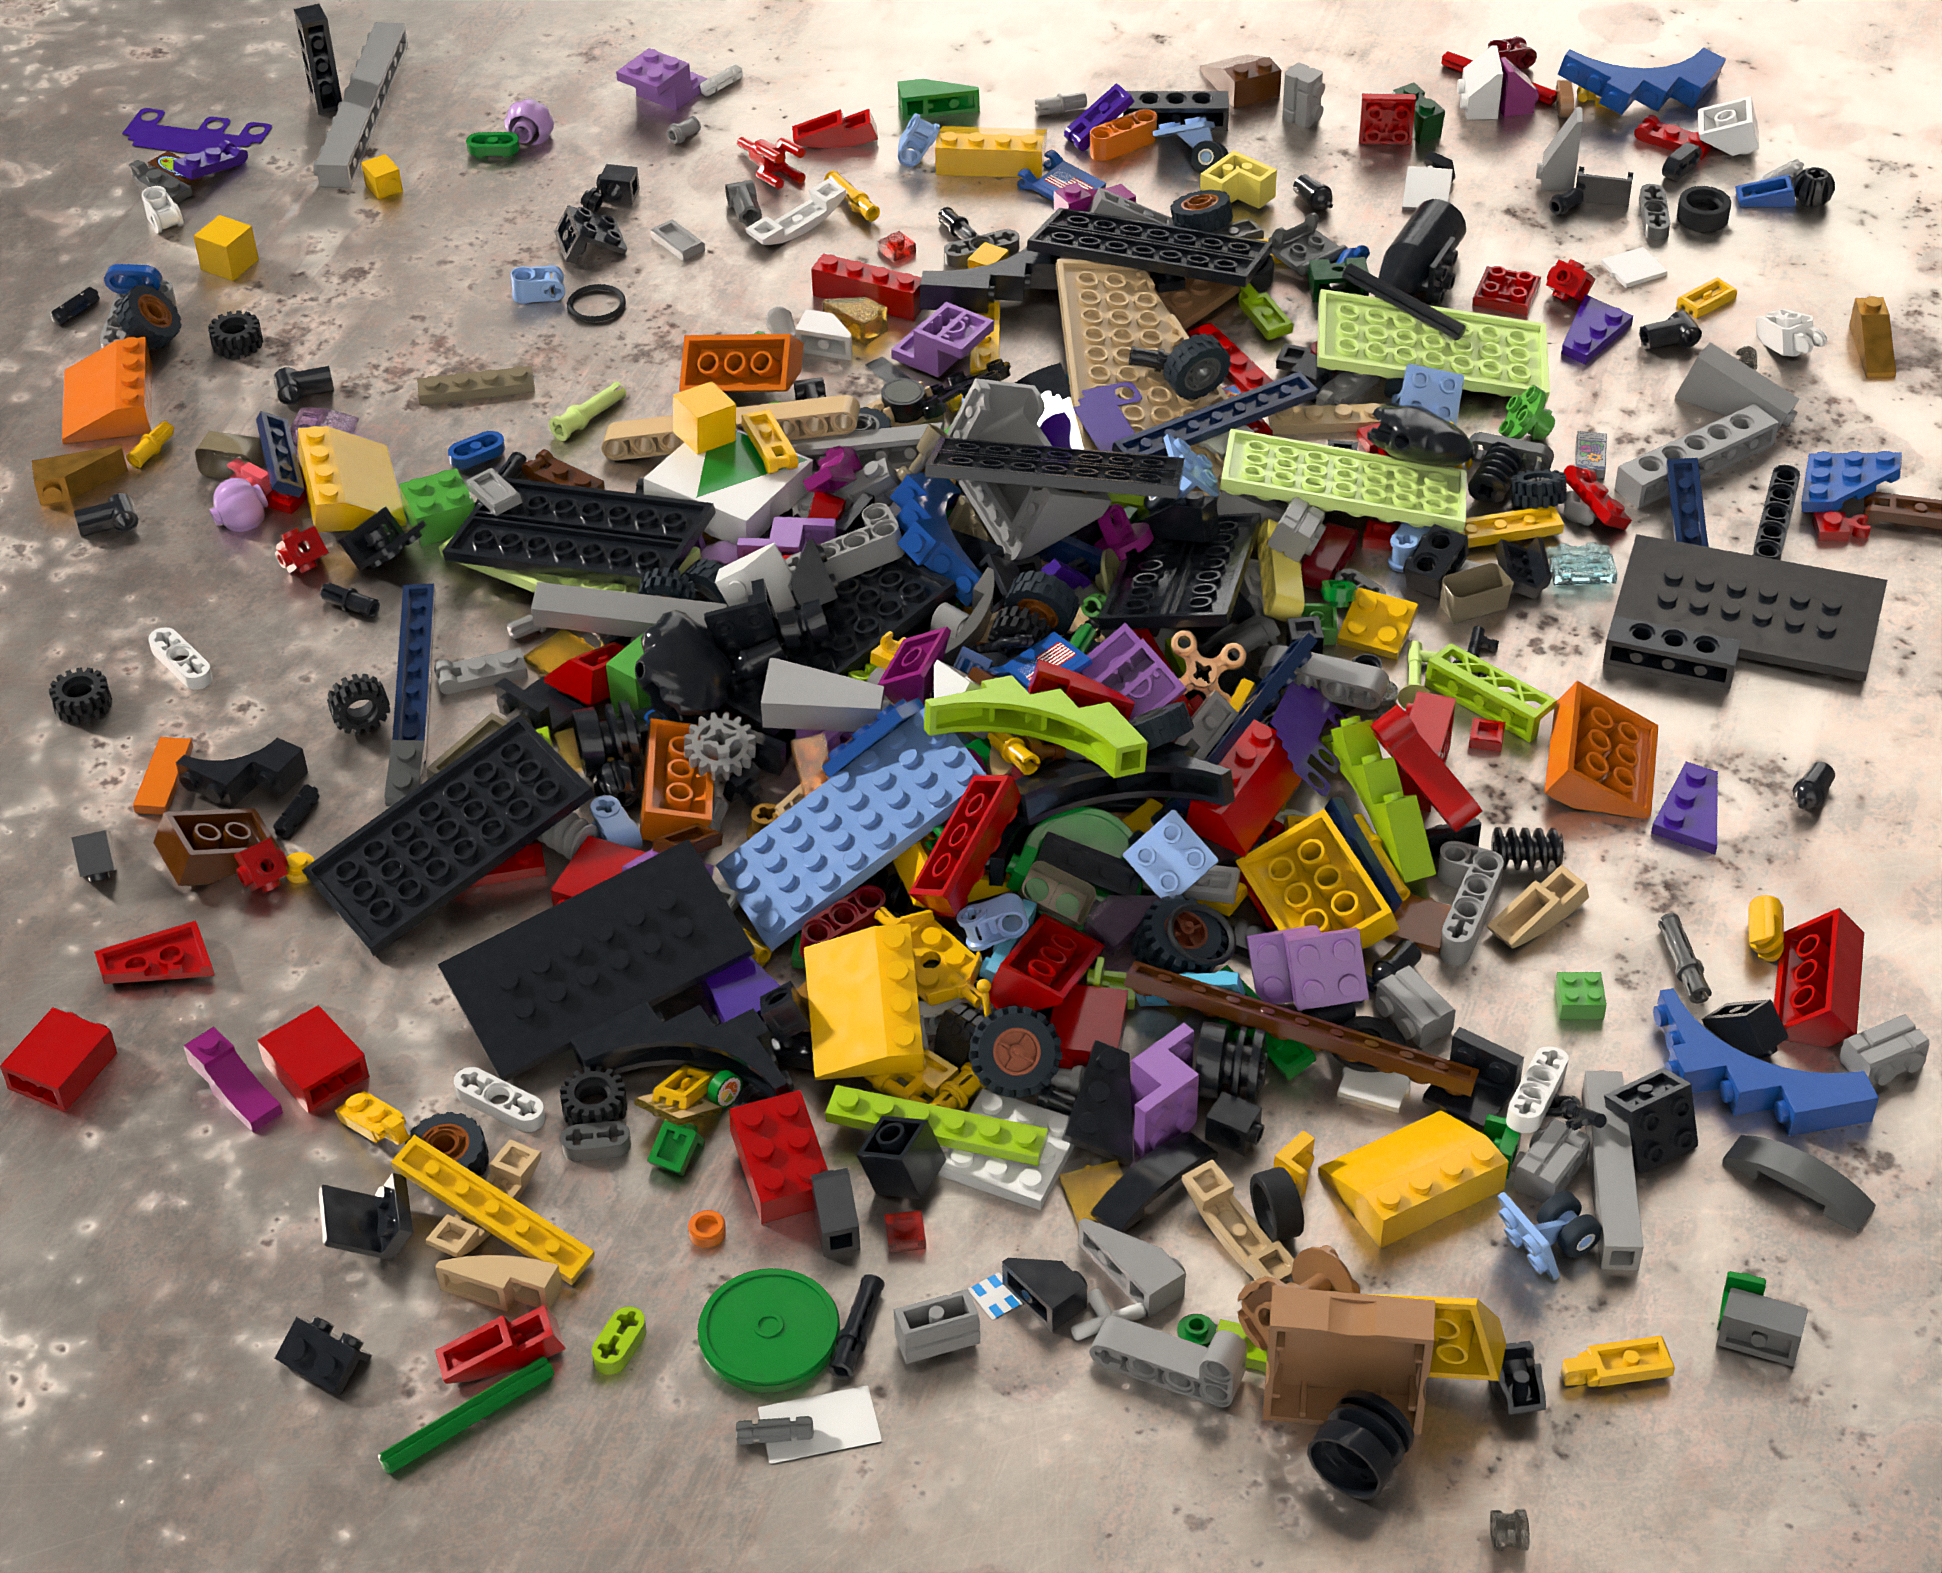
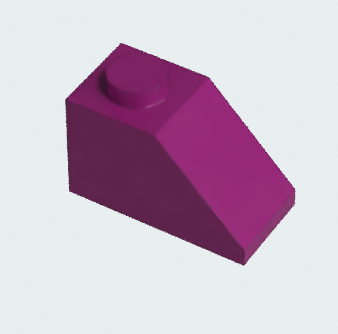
M1506 57L1500 58L1503 72L1499 105L1500 112L1504 117L1534 113L1535 102L1539 98L1537 87L1533 86L1528 76Z

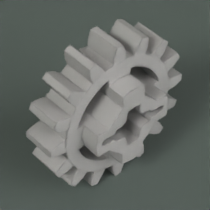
M713 712L711 713V720L707 721L701 716L699 717L698 726L693 724L689 726V734H686L684 737V756L689 758L690 768L699 766L700 776L709 772L711 773V780H715L718 774H722L725 780H729L731 772L741 776L742 766L745 768L751 767V758H755L756 736L751 734V726L749 724L741 727V717L738 716L732 721L729 720V713L727 712L724 713L722 718H717V715Z

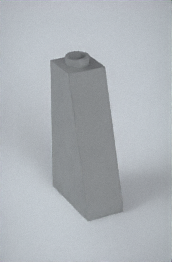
M1711 342L1708 343L1696 358L1675 395L1679 400L1724 416L1731 415L1738 410L1755 404L1779 422L1777 432L1782 425L1788 427L1794 420L1798 412L1793 409L1800 400Z
M770 658L761 700L763 727L856 732L862 726L870 725L877 720L876 715L891 703L890 700H885L884 686Z

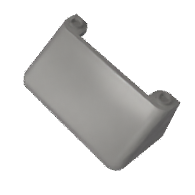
M975 378L947 432L951 438L1052 446L1037 424L1044 413L1045 403L1041 394L1033 385ZM956 479L996 544L1003 546L1005 558L1010 561L1031 557L1103 516L1112 501L1106 492L1088 491L1086 494H1083L1081 490Z

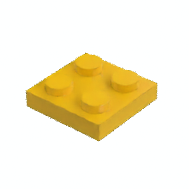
M1358 587L1356 600L1351 603L1337 636V644L1398 660L1418 612V603Z

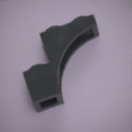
M278 737L262 749L234 759L203 760L183 755L176 762L179 781L186 790L199 793L215 803H221L232 809L257 785H260L265 790H271L284 796L308 773L303 748Z

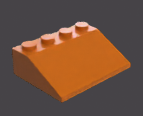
M128 337L116 340L65 369L62 421L63 444L144 435L152 431V362L146 337Z
M1576 681L1557 700L1556 707L1554 708L1544 793L1574 809L1648 819L1652 812L1659 725L1587 685Z

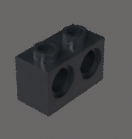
M1434 524L1428 534H1424L1421 537L1418 549L1413 556L1407 558L1404 564L1403 573L1406 575L1407 588L1440 600L1443 578L1457 573L1469 556L1468 536Z

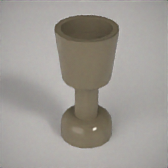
M928 424L916 446L920 453L910 467L902 466L895 475L903 481L907 474L921 473L939 438L950 436L938 427Z

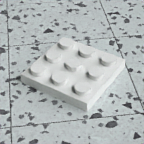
M982 1088L969 1111L970 1113L1048 1128V1139L1040 1164L1035 1166L948 1148L945 1154L947 1160L939 1171L938 1176L1041 1210L1075 1146L1061 1140L1069 1116L1014 1098L997 1095Z

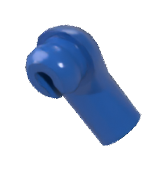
M1359 245L1357 248H1348L1341 253L1336 263H1343L1345 258L1365 257L1367 261L1370 251L1365 245Z

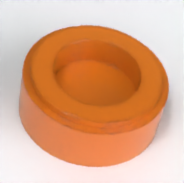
M703 1210L694 1214L688 1222L691 1242L701 1248H711L719 1245L726 1236V1224L723 1216L713 1210Z

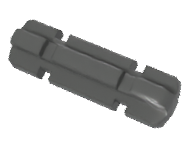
M810 1416L796 1417V1421H790V1417L758 1419V1424H753L752 1420L738 1421L736 1423V1440L740 1445L754 1444L756 1439H759V1443L791 1441V1437H797V1440H810L814 1435L813 1420Z

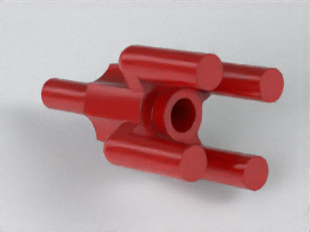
M740 137L737 140V145L748 151L749 159L759 166L756 171L758 179L777 189H781L784 185L783 179L772 174L777 171L798 183L805 181L806 175L785 162L786 151L798 158L804 157L806 151L803 147L786 138H779L775 145L764 139H759L755 143L744 137Z

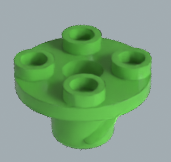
M1532 385L1521 396L1514 395L1506 406L1509 412L1499 427V433L1504 437L1521 439L1527 433L1532 436V441L1535 439H1545L1555 426V418L1551 415L1553 411L1544 409L1546 403L1545 391Z

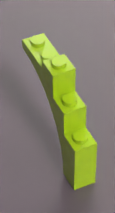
M1012 675L981 681V689L925 700L924 730L929 736L953 732L979 731L1026 735L1075 751L1100 765L1113 778L1145 772L1148 742L1110 702L1078 708L1061 689L1029 694Z
M1360 715L1340 720L1341 727L1331 729L1332 734L1322 736V744L1339 759L1341 763L1339 771L1347 778L1358 794L1377 835H1379L1383 842V850L1394 865L1402 881L1407 883L1436 875L1417 796H1404L1395 758H1382L1378 740L1370 727L1373 719L1361 721ZM1318 750L1319 756L1333 765L1335 764L1333 758L1326 751Z

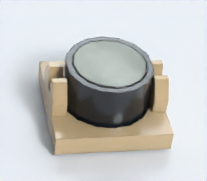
M907 378L889 381L881 390V398L864 406L871 409L875 408L885 413L891 420V427L937 423L945 419V413L933 419H924L921 411V401L932 396V390L930 386L924 388L923 381L917 382Z

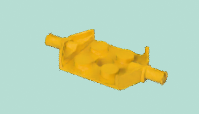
M881 907V912L879 909L876 911L875 919L883 925L910 923L917 994L929 1006L938 1005L957 998L962 1000L964 997L975 1008H980V1004L983 1006L981 992L974 987L983 963L979 951L976 955L973 954L934 919L931 909L896 918L886 907ZM928 960L940 961V964L935 968L923 967V964Z

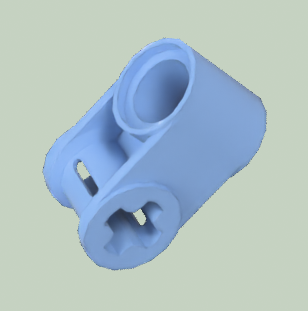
M915 113L899 139L897 155L899 162L907 167L917 165L937 138L940 125L937 123L933 125L921 119L920 115Z
M522 266L511 271L512 298L517 303L555 302L562 299L565 295V287L562 283L564 274L557 266ZM550 273H553V279H550ZM551 288H554V294H551Z
M1402 522L1390 539L1393 549L1388 558V566L1396 572L1403 573V567L1407 558L1414 555L1418 549L1421 537L1424 534H1428L1432 527L1417 528Z
M610 795L598 796L591 802L590 811L594 817L592 824L599 829V839L633 849L642 847L640 831L618 799Z
M1012 893L1002 894L985 902L969 905L959 911L956 918L958 924L964 927L967 935L966 944L969 950L982 951L992 945L1018 938L1028 928V919L1023 901L1018 895Z

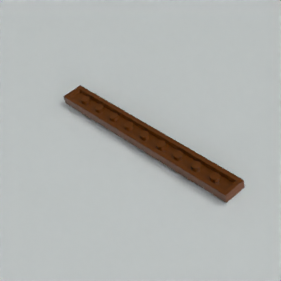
M1134 961L1126 974L1124 986L1132 988L1139 995H1154L1166 999L1173 1006H1188L1201 1010L1202 1014L1211 1018L1223 1017L1235 1021L1240 1027L1266 1029L1274 1038L1280 1040L1292 1039L1304 1043L1311 1050H1326L1336 1053L1340 1058L1349 1062L1361 1061L1373 1065L1376 1070L1383 1073L1395 1072L1405 1075L1411 1081L1418 1084L1430 1083L1442 1087L1452 1095H1467L1471 1097L1477 1080L1479 1069L1145 963Z

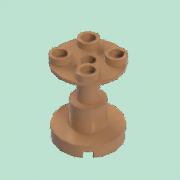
M1324 1245L1320 1248L1310 1247L1302 1250L1293 1262V1283L1285 1284L1277 1278L1264 1276L1252 1281L1242 1289L1237 1302L1242 1300V1309L1237 1311L1238 1319L1245 1334L1256 1347L1263 1351L1268 1348L1272 1286L1360 1294L1358 1283L1352 1279L1348 1268L1339 1259L1333 1247Z

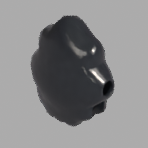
M1383 404L1377 407L1372 414L1381 424L1378 428L1373 427L1371 431L1367 432V439L1378 448L1386 451L1393 458L1410 462L1457 466L1468 462L1474 453V446L1463 430L1424 407L1418 405Z
M678 610L663 613L657 623L647 628L641 637L643 655L636 662L635 676L640 688L650 697L652 709L665 720L698 724L699 717L702 716L708 720L711 713L715 712L717 714L720 707L728 701L729 693L727 686L733 678V667L729 659L717 647L714 635L707 627L697 623L686 613Z

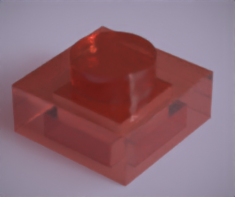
M900 231L877 241L878 250L893 262L916 253V243Z
M922 1210L884 1214L889 1253L926 1249Z

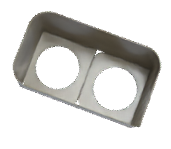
M208 431L195 451L198 470L207 477L230 479V476L235 472L229 469L227 464L239 456L241 457L240 460L245 464L250 462L263 469L266 463L261 440L258 437Z
M1488 563L1447 575L1442 580L1440 606L1454 624L1507 609L1513 581L1495 563Z
M1037 861L1032 864L1017 895L1022 901L1026 899L1037 903L1036 909L1072 927L1083 925L1095 900L1096 890L1091 884L1044 861ZM1040 878L1047 883L1049 892L1043 901L1036 902L1026 896L1025 885L1030 879ZM1071 893L1077 897L1079 910L1074 916L1066 917L1058 913L1056 900L1061 894Z

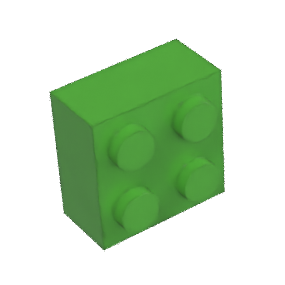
M1305 603L1301 617L1319 616L1324 635L1323 645H1336L1337 607H1332L1330 604Z
M1557 972L1555 993L1559 1019L1604 1020L1607 1003L1601 972Z

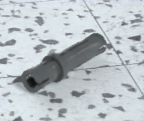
M1675 913L1665 914L1661 917L1662 921L1658 920V927L1676 964V976L1679 981L1684 983L1690 1001L1696 1004L1703 1003L1709 999L1708 996L1712 995V991L1704 978V966L1695 957L1679 916Z

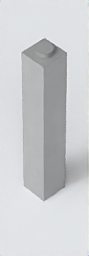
M537 582L531 611L534 626L638 638L647 628L655 625L663 613L678 610L686 613L697 623L707 627L704 614L726 608L727 604Z
M1605 1070L1585 1071L1582 1088L1583 1107L1602 1113L1607 1118V1122L1602 1128L1592 1125L1585 1126L1586 1134L1591 1139L1588 1159L1595 1219L1602 1226L1600 1240L1598 1241L1600 1269L1639 1271L1644 1246L1629 1122L1605 1107L1604 1095L1624 1086L1623 1072Z

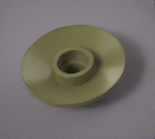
M1111 548L1103 550L1100 573L1095 575L1099 592L1105 591L1107 596L1121 564L1116 553Z

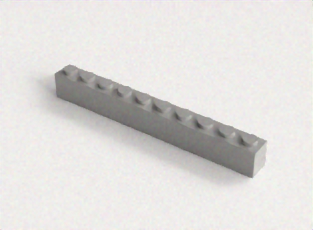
M375 22L372 31L368 32L367 43L365 46H362L361 57L357 59L356 69L350 75V83L344 90L342 102L338 104L337 115L332 118V127L326 133L324 145L320 147L318 160L314 161V175L318 176L320 187H352L408 47L405 23Z

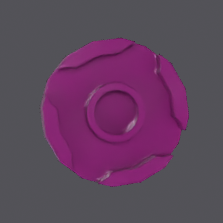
M1119 504L1109 505L1103 516L1098 518V523L1104 536L1094 546L1103 550L1111 548L1116 553L1119 561L1127 559L1126 552L1136 548L1137 553L1141 552L1151 544L1154 537L1149 524L1144 522L1131 524L1123 507ZM1111 513H1112V516H1113L1114 524L1112 523V520H1111Z

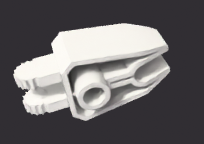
M1780 309L1767 312V316L1756 317V333L1763 345L1783 356L1806 354L1813 351V346L1820 348L1827 343L1826 333L1822 329L1820 330L1813 326V316Z

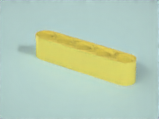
M1266 518L1260 527L1257 537L1264 615L1287 623V618L1301 617L1305 606L1301 563L1286 557L1283 551L1279 553L1268 546L1267 542L1279 522Z

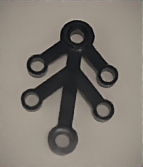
M996 359L987 363V368L983 371L965 376L964 371L948 376L949 387L944 388L942 383L930 386L933 395L921 401V411L924 419L929 420L943 415L946 412L944 403L960 394L965 399L975 378L1002 381L1011 375L1009 371L1011 368L1010 363L1003 362L1002 359Z

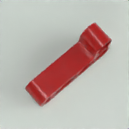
M1398 704L1370 725L1372 733L1391 757L1395 758L1398 766L1455 833L1483 812L1475 799L1418 733L1413 721Z

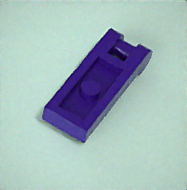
M1116 83L1065 129L1064 137L1068 141L1074 142V146L1080 151L1087 150L1090 147V130L1116 119L1135 102L1134 99Z
M224 140L220 143L219 147L207 148L203 152L187 154L183 158L173 160V170L192 180L242 165L248 158V152L240 147L235 148L233 143Z

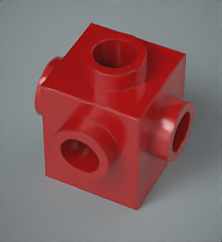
M1558 259L1556 265L1548 272L1546 286L1553 290L1552 296L1561 301L1567 302L1568 299H1572L1582 303L1585 294L1588 295L1596 279L1584 270L1585 266L1572 259L1566 263Z
M315 525L302 532L297 527L281 535L283 540L275 546L277 549L276 557L283 568H287L289 573L299 569L300 573L303 574L317 567L318 565L315 561L329 553Z
M271 837L234 854V858L239 866L236 869L238 878L243 886H249L251 891L260 887L263 893L282 885L279 878L288 875L286 867L289 866L287 858L280 848H275ZM260 864L264 866V871L261 869Z

